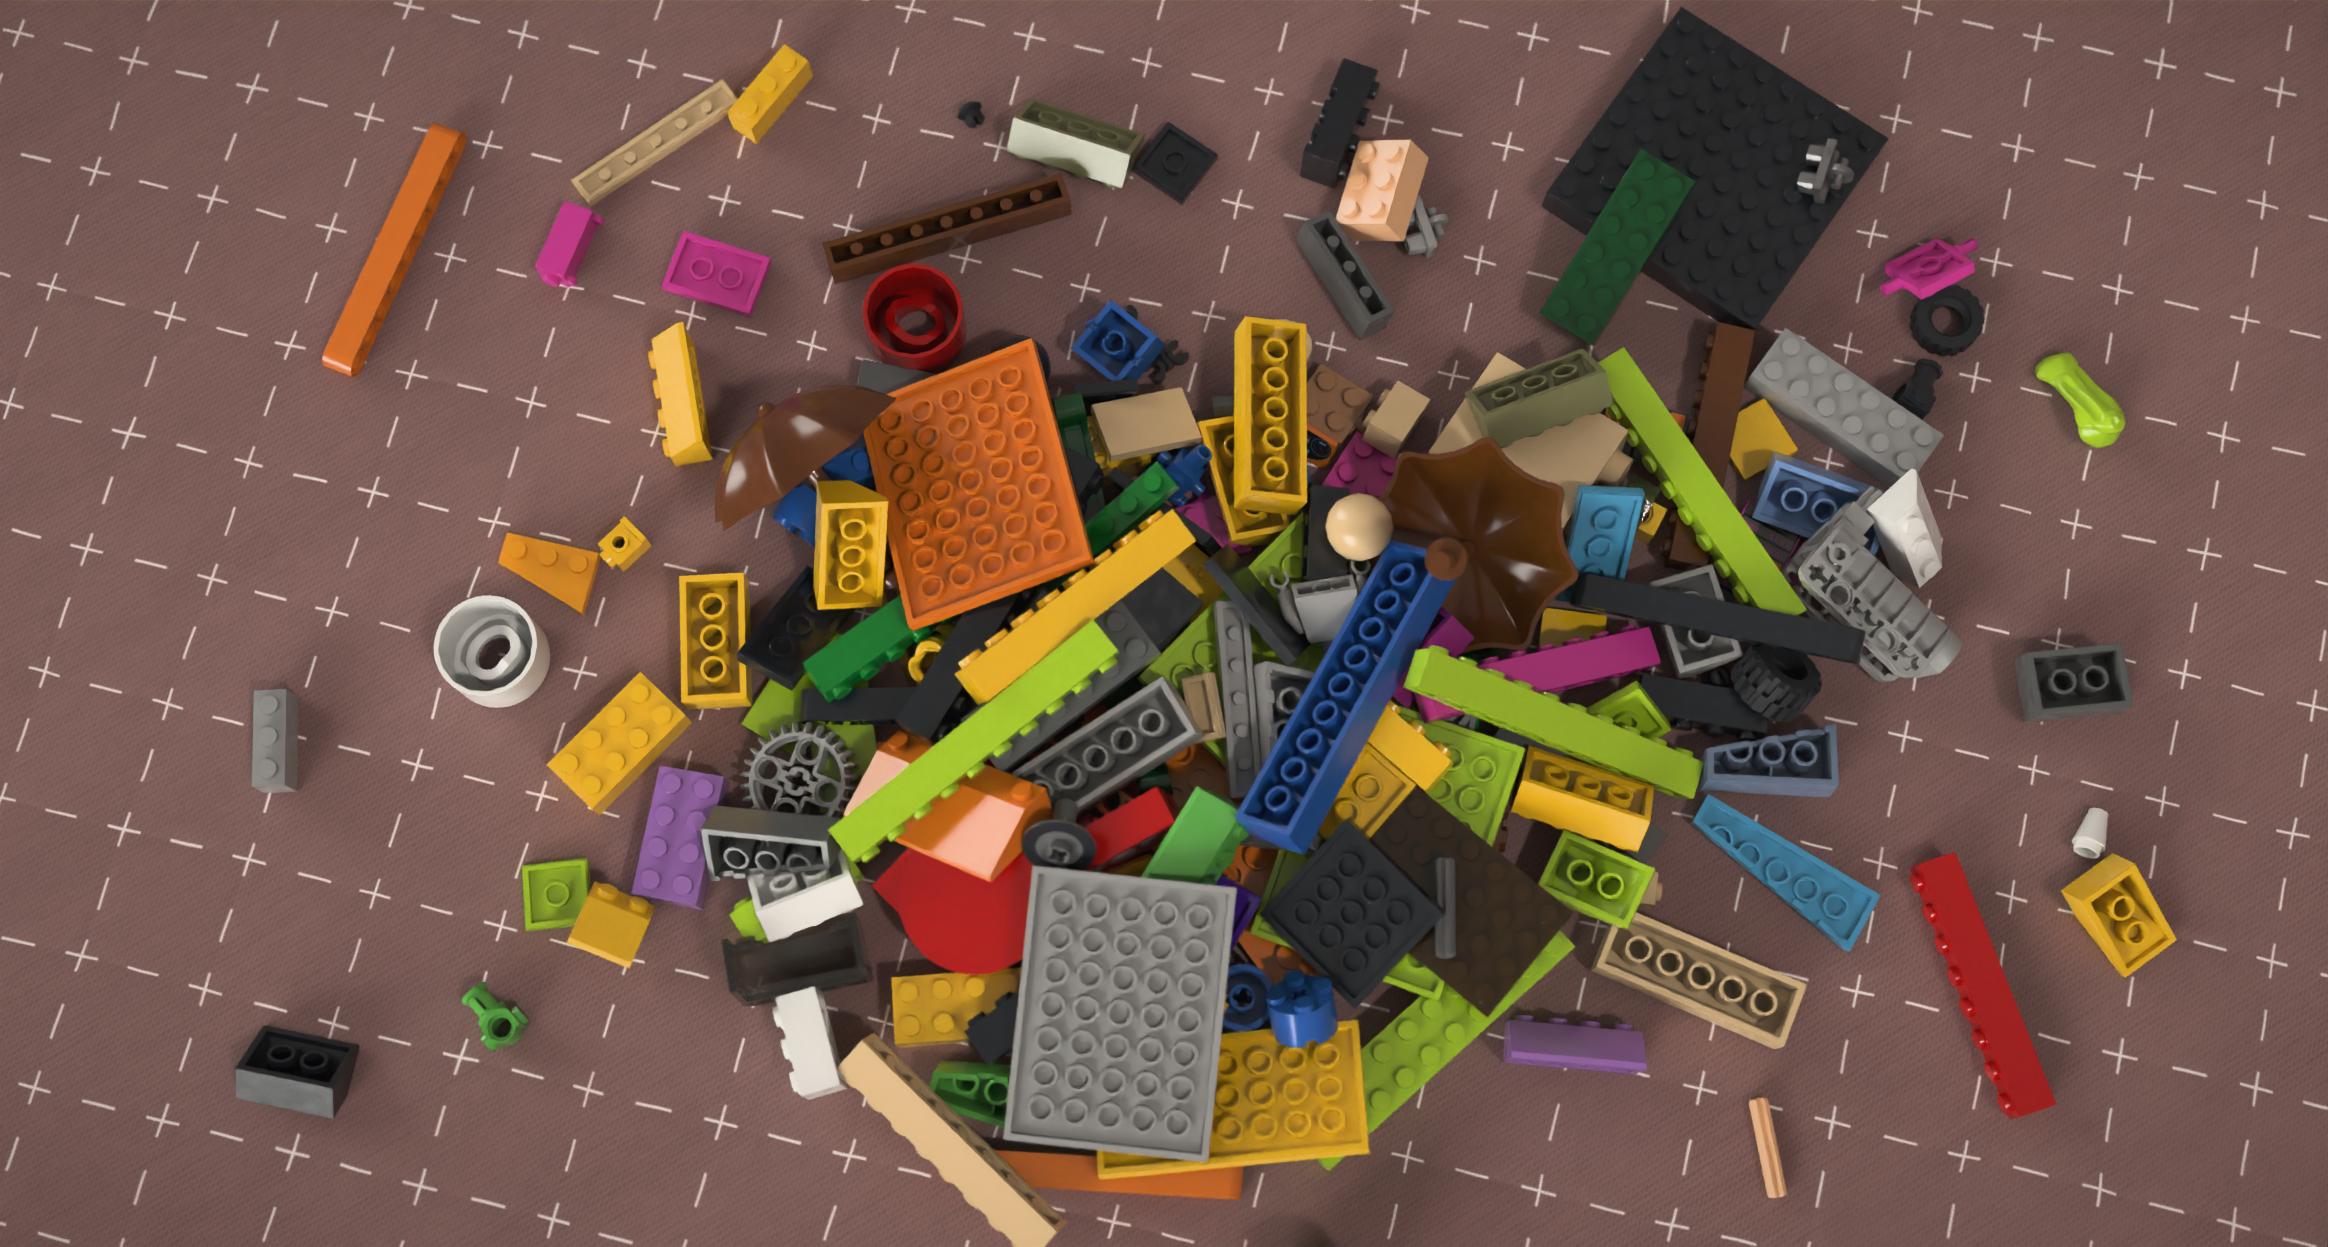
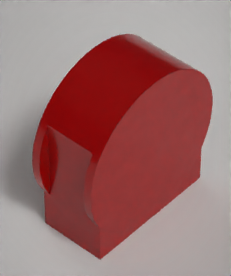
M908 847L872 885L900 914L903 926L913 944L922 954L937 965L957 973L979 975L997 972L1023 961L1032 868L1034 865L1027 859L1023 850L992 882H989Z

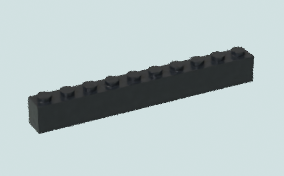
M1066 446L1065 454L1083 517L1088 507L1086 503L1092 494H1097L1103 485L1104 473L1099 463ZM1037 586L992 601L962 614L896 722L903 730L931 746L936 745L951 733V723L957 713L961 714L966 709L970 699L968 691L955 676V673L961 669L958 662L978 648L981 652L985 651L987 647L984 643L1004 628L1007 632L1012 630L1013 627L1010 623L1021 615L1019 612L1024 604L1032 601L1037 592Z

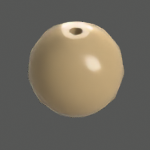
M1355 493L1338 500L1329 511L1325 525L1327 538L1334 550L1346 559L1356 561L1368 560L1381 554L1390 543L1393 533L1392 517L1384 503L1372 495Z

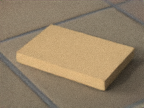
M1182 387L1091 405V414L1110 462L1201 443L1202 436Z

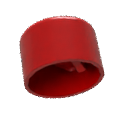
M922 264L900 265L880 275L873 282L865 296L863 304L864 325L872 349L882 363L935 374L947 368L960 354L966 339V319L959 291L952 280L943 272ZM919 311L930 314L935 320L936 325L927 334L914 336L899 326L900 320L909 313Z

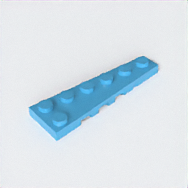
M1707 794L1690 824L1846 952L1850 951L1881 895L1710 794Z

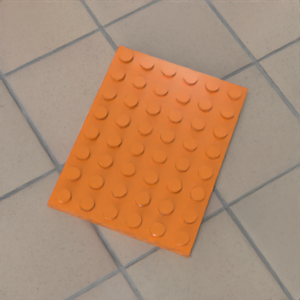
M1032 338L886 394L896 398V400L881 412L867 426L863 433L877 493L888 499L886 532L909 628L913 631L1095 564L1038 349Z

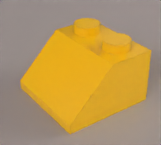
M594 881L567 943L630 968L656 906L649 904L642 897H632L622 893L610 884H600Z

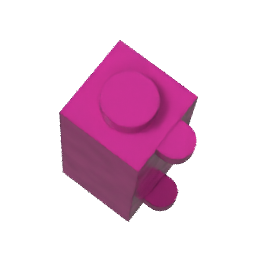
M564 201L535 265V268L542 277L541 280L554 287H559L560 284L569 288L576 286L578 281L575 278L597 226H602L604 219L595 215L592 210Z

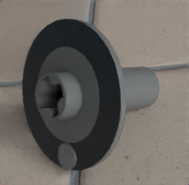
M1058 800L1054 806L1052 820L1038 822L1025 832L1022 840V849L1032 864L1036 866L1084 870L1094 861L1097 852L1096 842L1086 829L1075 824L1078 806L1073 800Z

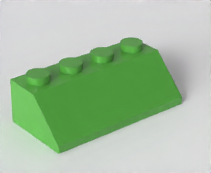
M1196 786L1141 877L1217 885V881L1224 869L1228 868L1233 862L1234 853L1241 841L1249 836V833L1235 818L1240 805L1226 796Z

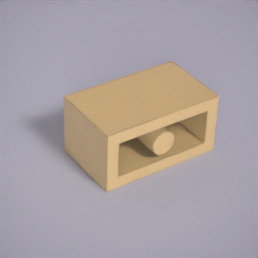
M1397 381L1391 391L1386 388L1377 402V405L1380 407L1377 412L1372 409L1364 420L1362 426L1367 429L1362 440L1395 459L1423 417L1430 399L1402 382Z

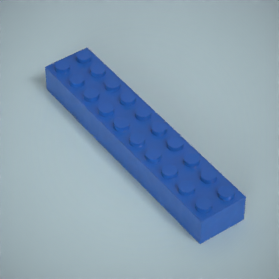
M1391 540L1383 551L1235 815L1237 821L1250 836L1305 855L1409 666L1415 650L1420 646L1456 578L1450 581L1440 580L1431 575L1425 565L1427 549Z

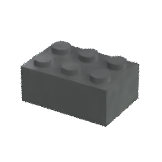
M2122 643L2026 652L2014 660L2025 723L2121 714L2134 706Z

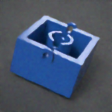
M1110 299L1095 319L1090 318L1085 324L1086 330L1071 349L1109 381L1138 380L1166 345L1154 333Z

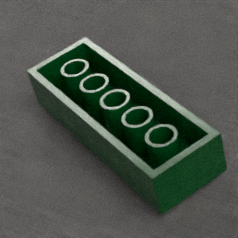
M1640 149L1539 313L1592 346H1595L1696 186V181Z

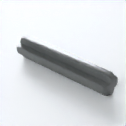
M1441 857L1435 860V901L1447 913L1435 924L1436 956L1439 958H1453L1456 955L1455 861L1449 857Z

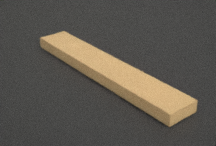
M721 79L571 179L573 185L589 207L593 206L727 116L729 109L738 100L737 96L724 79Z

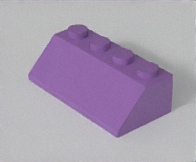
M1514 1015V1020L1505 1022L1503 1063L1637 1074L1647 1070L1643 1032L1633 1031V1025L1613 1024V1029L1600 1028V1022L1580 1021V1026L1567 1025V1019L1547 1018V1023L1534 1022V1017L1528 1015Z

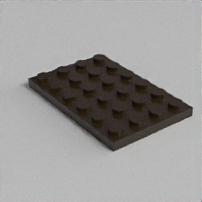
M1418 786L1412 790L1371 838L1434 900L1435 860L1441 857L1454 859L1456 955L1453 958H1439L1436 956L1435 925L1409 953L1487 1018L1573 915L1570 909Z

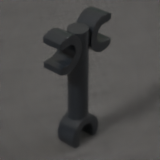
M1131 305L1127 306V312L1138 321L1137 310ZM1177 340L1170 342L1166 352L1162 350L1145 371L1146 373L1152 368H1157L1160 371L1153 378V382L1156 385L1164 381L1166 372H1169L1175 366L1184 365L1189 359L1188 352L1179 357L1173 355L1172 352L1179 347Z

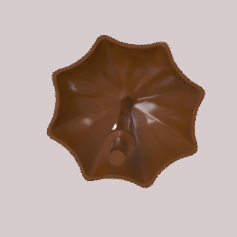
M827 385L794 394L776 405L770 402L760 404L758 407L759 418L753 422L735 443L720 473L715 497V522L722 521L723 531H725L758 509L778 501L806 478L809 479L816 490L817 481H831L821 466L857 441L867 426L891 405L896 398L870 388L855 385ZM885 550L883 593L891 589L898 597L901 593L893 559Z
M1490 437L1481 438L1465 448L1442 454H1423L1411 451L1401 453L1396 460L1392 478L1378 499L1384 503L1392 517L1393 533L1391 540L1427 549L1425 565L1433 577L1449 581L1456 578L1441 606L1475 637L1459 655L1483 648H1505L1516 651L1527 649L1531 644L1535 626L1546 607L1559 593L1574 584L1578 578L1577 568L1568 554L1563 538L1561 519L1565 497L1563 488L1556 483L1541 480L1526 473L1516 466L1505 455L1498 443ZM1382 553L1371 559H1368L1370 561V569L1367 572V579L1371 575Z

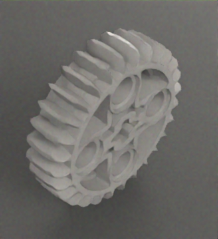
M793 722L792 731H790L787 725L782 724L780 725V735L775 730L768 731L771 738L770 741L761 737L758 738L762 746L761 750L750 748V751L756 757L754 760H744V763L750 766L751 770L740 773L741 776L749 778V783L740 785V788L750 790V795L745 796L742 800L743 802H753L754 805L749 809L783 812L784 807L791 803L795 807V814L807 815L811 803L830 808L823 817L839 818L841 814L843 815L847 804H849L852 798L850 797L851 792L855 793L857 789L856 786H852V782L861 779V775L853 774L851 769L859 766V763L848 761V758L854 754L853 750L842 751L841 749L847 742L844 739L833 742L837 735L834 731H830L824 736L825 726L818 725L815 732H813V723H805L802 730L799 722ZM798 741L790 761L772 756L783 745ZM815 742L819 747V754L814 760H809L806 755V749L808 745ZM830 754L838 765L841 781L823 774ZM770 762H774L778 769L776 776L772 779H768L765 775V767ZM802 763L804 765L814 766V768L812 771L811 769L799 766ZM793 777H802L809 786L799 787V784L795 783ZM761 783L778 789L771 809L764 800ZM833 784L837 789V797L832 802H828L824 798V790L827 786ZM789 794H791L794 796H801L802 799L800 801L798 799L787 797Z

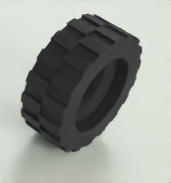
M1956 284L1954 286L1949 285L1932 296L1922 300L1919 299L1910 314L1911 322L1909 326L1912 329L1914 340L1918 341V345L1922 349L1928 350V353L1938 354L1941 357L1946 355L1955 356L1959 352L1962 353L1967 350L1983 330L1982 325L1985 323V317H1983L1984 310L1979 304V299L1976 296L1974 297L1971 291L1965 290ZM1942 306L1954 308L1962 318L1960 330L1949 335L1940 333L1933 326V312Z

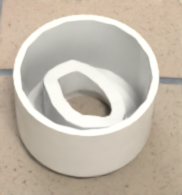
M478 596L458 604L442 620L434 641L435 661L445 680L469 700L486 707H508L529 698L541 686L549 669L550 649L546 635L541 627L519 605L499 596ZM496 638L509 640L511 648L498 665L491 670L482 669L478 659L484 645Z

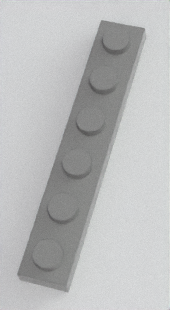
M1216 601L1213 603L1221 709L1226 731L1224 751L1228 798H1245L1261 771L1250 622L1233 601Z

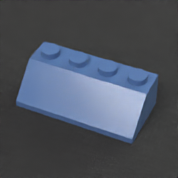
M1774 451L1762 477L1751 517L1810 538L1822 525L1830 521L1843 505L1853 501L1856 502L1870 485ZM1871 525L1864 534L1868 539L1864 546L1875 556L1880 542L1873 525Z

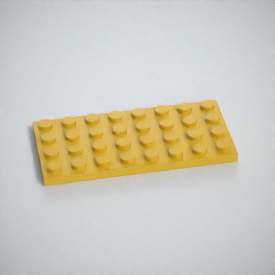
M1358 1020L1338 1022L1336 1033L1330 1039L1320 1044H1317V1039L1306 1042L1307 1047L1302 1048L1288 1047L1279 1043L1275 1039L1272 1029L1221 1034L1208 1162L1097 1150L1098 1177L1100 1180L1370 1153Z

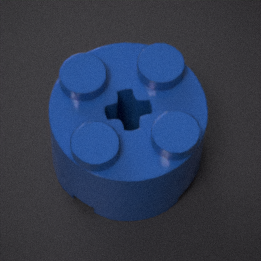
M798 484L779 502L773 511L775 513L773 519L793 534L800 530L799 536L815 548L817 493L804 484Z
M1237 964L1228 968L1226 994L1229 996L1225 1002L1229 1006L1223 1015L1222 1029L1224 1031L1235 1033L1260 1030L1270 1019L1266 993L1273 984L1261 969L1248 964ZM1240 992L1246 994V999L1251 1001V1003H1245L1244 1007L1237 1006V1001L1232 997H1238Z
M1293 970L1287 972L1284 975V979L1274 984L1266 993L1271 1028L1275 1039L1279 1043L1288 1047L1302 1048L1307 1047L1306 1042L1317 1039V1044H1320L1330 1039L1338 1029V1015L1332 982L1329 978L1304 975L1300 970Z

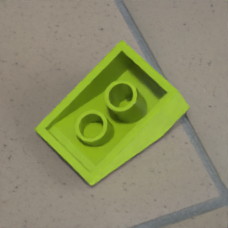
M1563 830L1538 884L1568 909L1628 930L1656 869L1567 830Z

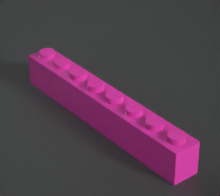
M1630 625L1618 629V634L1610 635L1609 631H1604L1590 636L1591 640L1582 642L1581 637H1577L1563 642L1562 647L1555 648L1553 643L1536 648V653L1527 655L1526 650L1517 651L1507 655L1508 659L1499 661L1498 656L1490 657L1480 661V666L1476 667L1484 671L1487 668L1500 671L1505 674L1504 679L1510 682L1519 680L1533 686L1532 691L1540 694L1542 691L1556 693L1645 672L1661 664V660L1650 627L1637 629L1636 625ZM1414 692L1424 724L1467 714Z

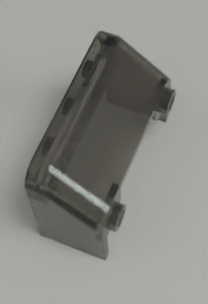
M856 913L848 914L849 916L835 919L834 925L828 927L829 931L765 944L762 941H756L755 936L738 938L735 940L736 944H733L728 938L722 939L730 994L743 1006L750 1007L776 1002V997L813 986L821 992H828L873 981L871 961L860 919Z

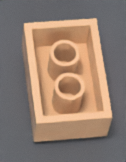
M1412 140L1359 141L1336 216V221L1352 241H1404L1429 159Z

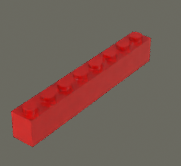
M1956 852L1910 868L1912 873L1910 874L1911 885L1916 893H1920L1924 903L1922 906L1924 918L1927 923L1933 926L1936 934L1934 942L1938 952L1945 956L1948 964V979L1958 989L1961 997L1959 1000L1960 1009L1963 1015L1969 1018L1974 1030L1971 1033L1973 1042L1977 1049L1982 1050L1986 1060L1984 1069L1989 1080L1996 1085L1999 1093L1997 1095V1102L2001 1111L2007 1114L2009 1119H2013L2057 1105Z

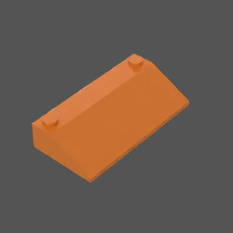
M898 730L877 750L844 811L843 817L933 746L917 737ZM986 765V768L974 778L970 779L967 775L957 784L960 789L946 800L939 797L931 804L934 809L924 818L917 821L914 817L904 826L907 831L894 841L992 882L1023 850L1022 840L1025 832L1038 822L1052 820L1053 811L1046 788Z

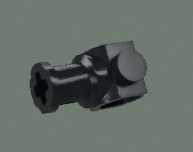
M1925 358L1917 360L1914 365L1915 372L1913 376L1907 378L1891 398L1921 420L1930 413L1937 399L1934 395L1933 384L1943 374L1941 365L1932 359Z

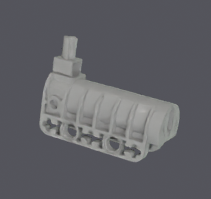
M1869 486L1856 502L1853 501L1843 505L1830 521L1822 525L1780 572L1788 583L1791 580L1788 574H1798L1797 582L1807 591L1801 596L1800 593L1804 590L1800 586L1794 585L1791 587L1806 607L1805 613L1811 619L1837 624L1831 616L1823 617V615L1830 612L1842 625L1866 631L1863 645L1869 649V652L1866 655L1861 654L1859 665L1878 682L1894 681L1899 676L1902 678H1920L1940 674L1957 656L1962 648L1963 641L1864 546L1868 541L1864 534L1875 522L1868 515L1866 509L1883 494L1881 490H1876L1873 486ZM1811 596L1824 606L1823 609L1819 611L1811 606ZM1875 656L1891 673L1882 674L1883 666L1877 660L1870 662L1869 659Z

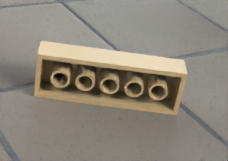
M1637 912L1628 930L1608 923L1590 969L1594 973L1772 1049L1784 1047L1807 984Z

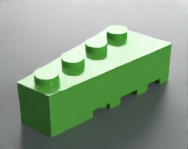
M941 1060L933 1072L929 1087L955 1113L1001 1128L1005 1127L1011 1065L992 1064L989 1067L987 1063Z

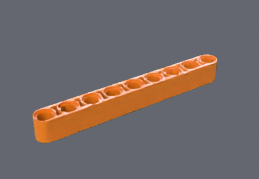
M433 123L428 129L325 348L322 358L323 366L352 377H356L360 373L466 145V134L464 132L439 123Z
M994 1150L1031 1187L1242 1200L1243 1166L1100 1180L1098 1177L1097 1156Z

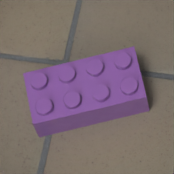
M666 766L659 767L632 895L642 897L647 901L703 910L709 875L701 827L715 805L725 806L730 783L725 777Z

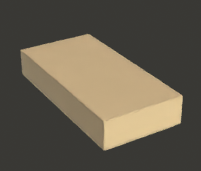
M1209 672L1181 679L1185 704L1205 736L1194 744L1226 738L1215 673Z

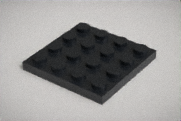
M1347 818L1259 914L1322 977L1329 978L1332 982V987L1355 1009L1447 912L1351 818Z

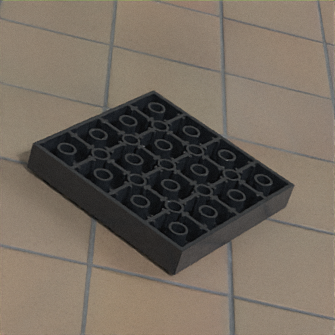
M1681 7L1546 192L1541 207L1587 236L1640 149H1643L1695 180L1697 184L1645 265L1642 273L1717 322L1756 331L1889 138ZM1828 138L1838 140L1836 150L1840 152L1839 160L1840 158H1847L1849 160L1847 167L1853 170L1854 176L1850 183H1842L1838 190L1833 189L1830 185L1825 203H1815L1813 194L1799 191L1797 181L1802 170L1817 173L1818 166L1807 165L1806 162L1809 145H1826Z

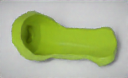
M2068 352L2054 354L2044 358L2035 366L2037 378L2055 387L2074 409L2078 433L2084 443L2094 448H2101L2116 442L2126 424L2123 410L2113 397L2094 383L2079 366L2078 361L2072 354Z

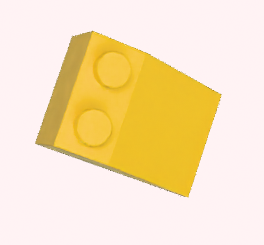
M2114 853L2107 856L2061 890L2076 918L2124 978L2177 940L2135 863Z

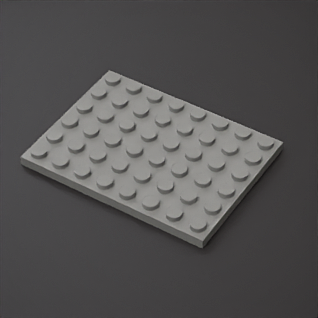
M1033 865L1003 1140L1208 1162L1237 887Z

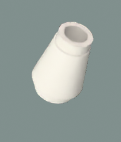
M2090 808L2088 810V814H2086L2072 839L2075 853L2086 858L2095 859L2099 858L2100 853L2105 851L2107 819L2109 816L2106 811L2099 808Z

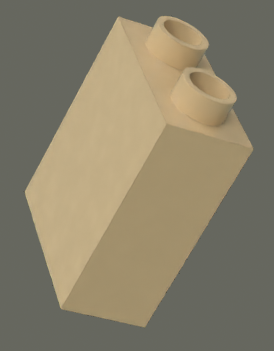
M1497 352L1472 389L1526 369ZM1466 398L1428 454L1453 452L1483 438ZM1601 413L1579 417L1568 425L1549 428L1538 436L1525 437L1514 441L1512 445L1506 448H1501L1505 455L1526 473L1538 479L1556 483L1563 488L1565 496L1561 513L1563 538L1566 535L1568 536L1579 485L1600 486L1601 484L1608 487H1618L1634 461L1633 458L1622 452L1628 429Z

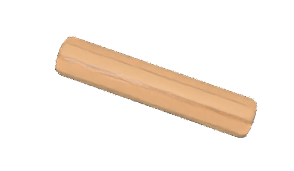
M1765 1097L1751 1099L1749 1107L1767 1195L1769 1198L1783 1197L1787 1194L1769 1101Z

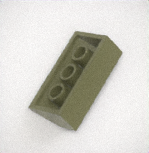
M1029 98L1013 117L1006 151L1015 154L1017 158L1022 160L1041 162L1050 169L1070 171L1078 178H1092L1101 181L1106 187L1123 188L1130 178L1132 167L1135 165L1145 134Z
M1584 348L1465 392L1466 399L1483 438L1490 437L1494 439L1500 448H1506L1512 445L1514 441L1525 437L1538 436L1549 428L1568 425L1579 417L1598 414L1604 408L1613 405L1605 370Z

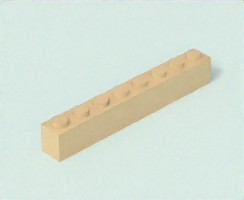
M875 1033L861 1040L838 1066L837 1069L843 1074L845 1082L849 1086L858 1089L867 1098L870 1107L877 1112H881L891 1122L892 1128L898 1134L906 1136L915 1145L917 1153L924 1159L930 1160L939 1169L942 1178L949 1183H953L963 1193L964 1199L971 1206L981 1210L988 1217L989 1224L997 1231H1002L1012 1241L1013 1247H1045L1067 1223Z

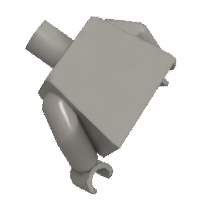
M1351 560L1349 563L1351 575L1291 584L1292 591L1288 590L1287 587L1290 583V577L1286 571L1283 570L1286 581L1282 585H1276L1273 574H1271L1270 583L1279 591L1277 599L1285 621L1297 633L1306 634L1309 643L1321 642L1323 653L1326 654L1368 580L1365 578V574L1370 569L1369 560H1364L1365 568L1362 572L1355 569V560Z

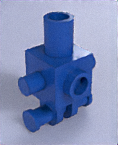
M1199 444L1192 451L1187 447H1182L1173 455H1170L1167 451H1162L1156 456V459L1163 464L1164 469L1180 487L1168 498L1176 505L1175 508L1182 507L1187 502L1188 497L1183 495L1189 490L1199 496L1206 489V486L1199 481L1207 468L1205 464L1212 459V453L1206 445ZM1149 464V465L1142 471V473L1140 474V476H1141L1143 473H1145V472H1146L1151 466H1153V465Z

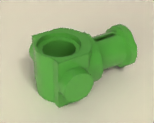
M481 982L469 990L461 1002L464 1006L469 1005L480 1018L478 1024L483 1033L480 1039L494 1052L497 1048H504L506 1045L519 1041L523 1030L527 1027L526 1023L529 1021V1018L518 1006L510 1009L504 1001L498 1003L487 990L488 985L485 982ZM509 1020L512 1027L511 1032L501 1038L498 1033L499 1025L503 1021Z

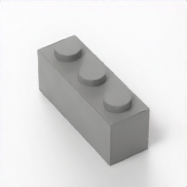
M287 689L254 691L252 787L263 793L297 792L299 697Z

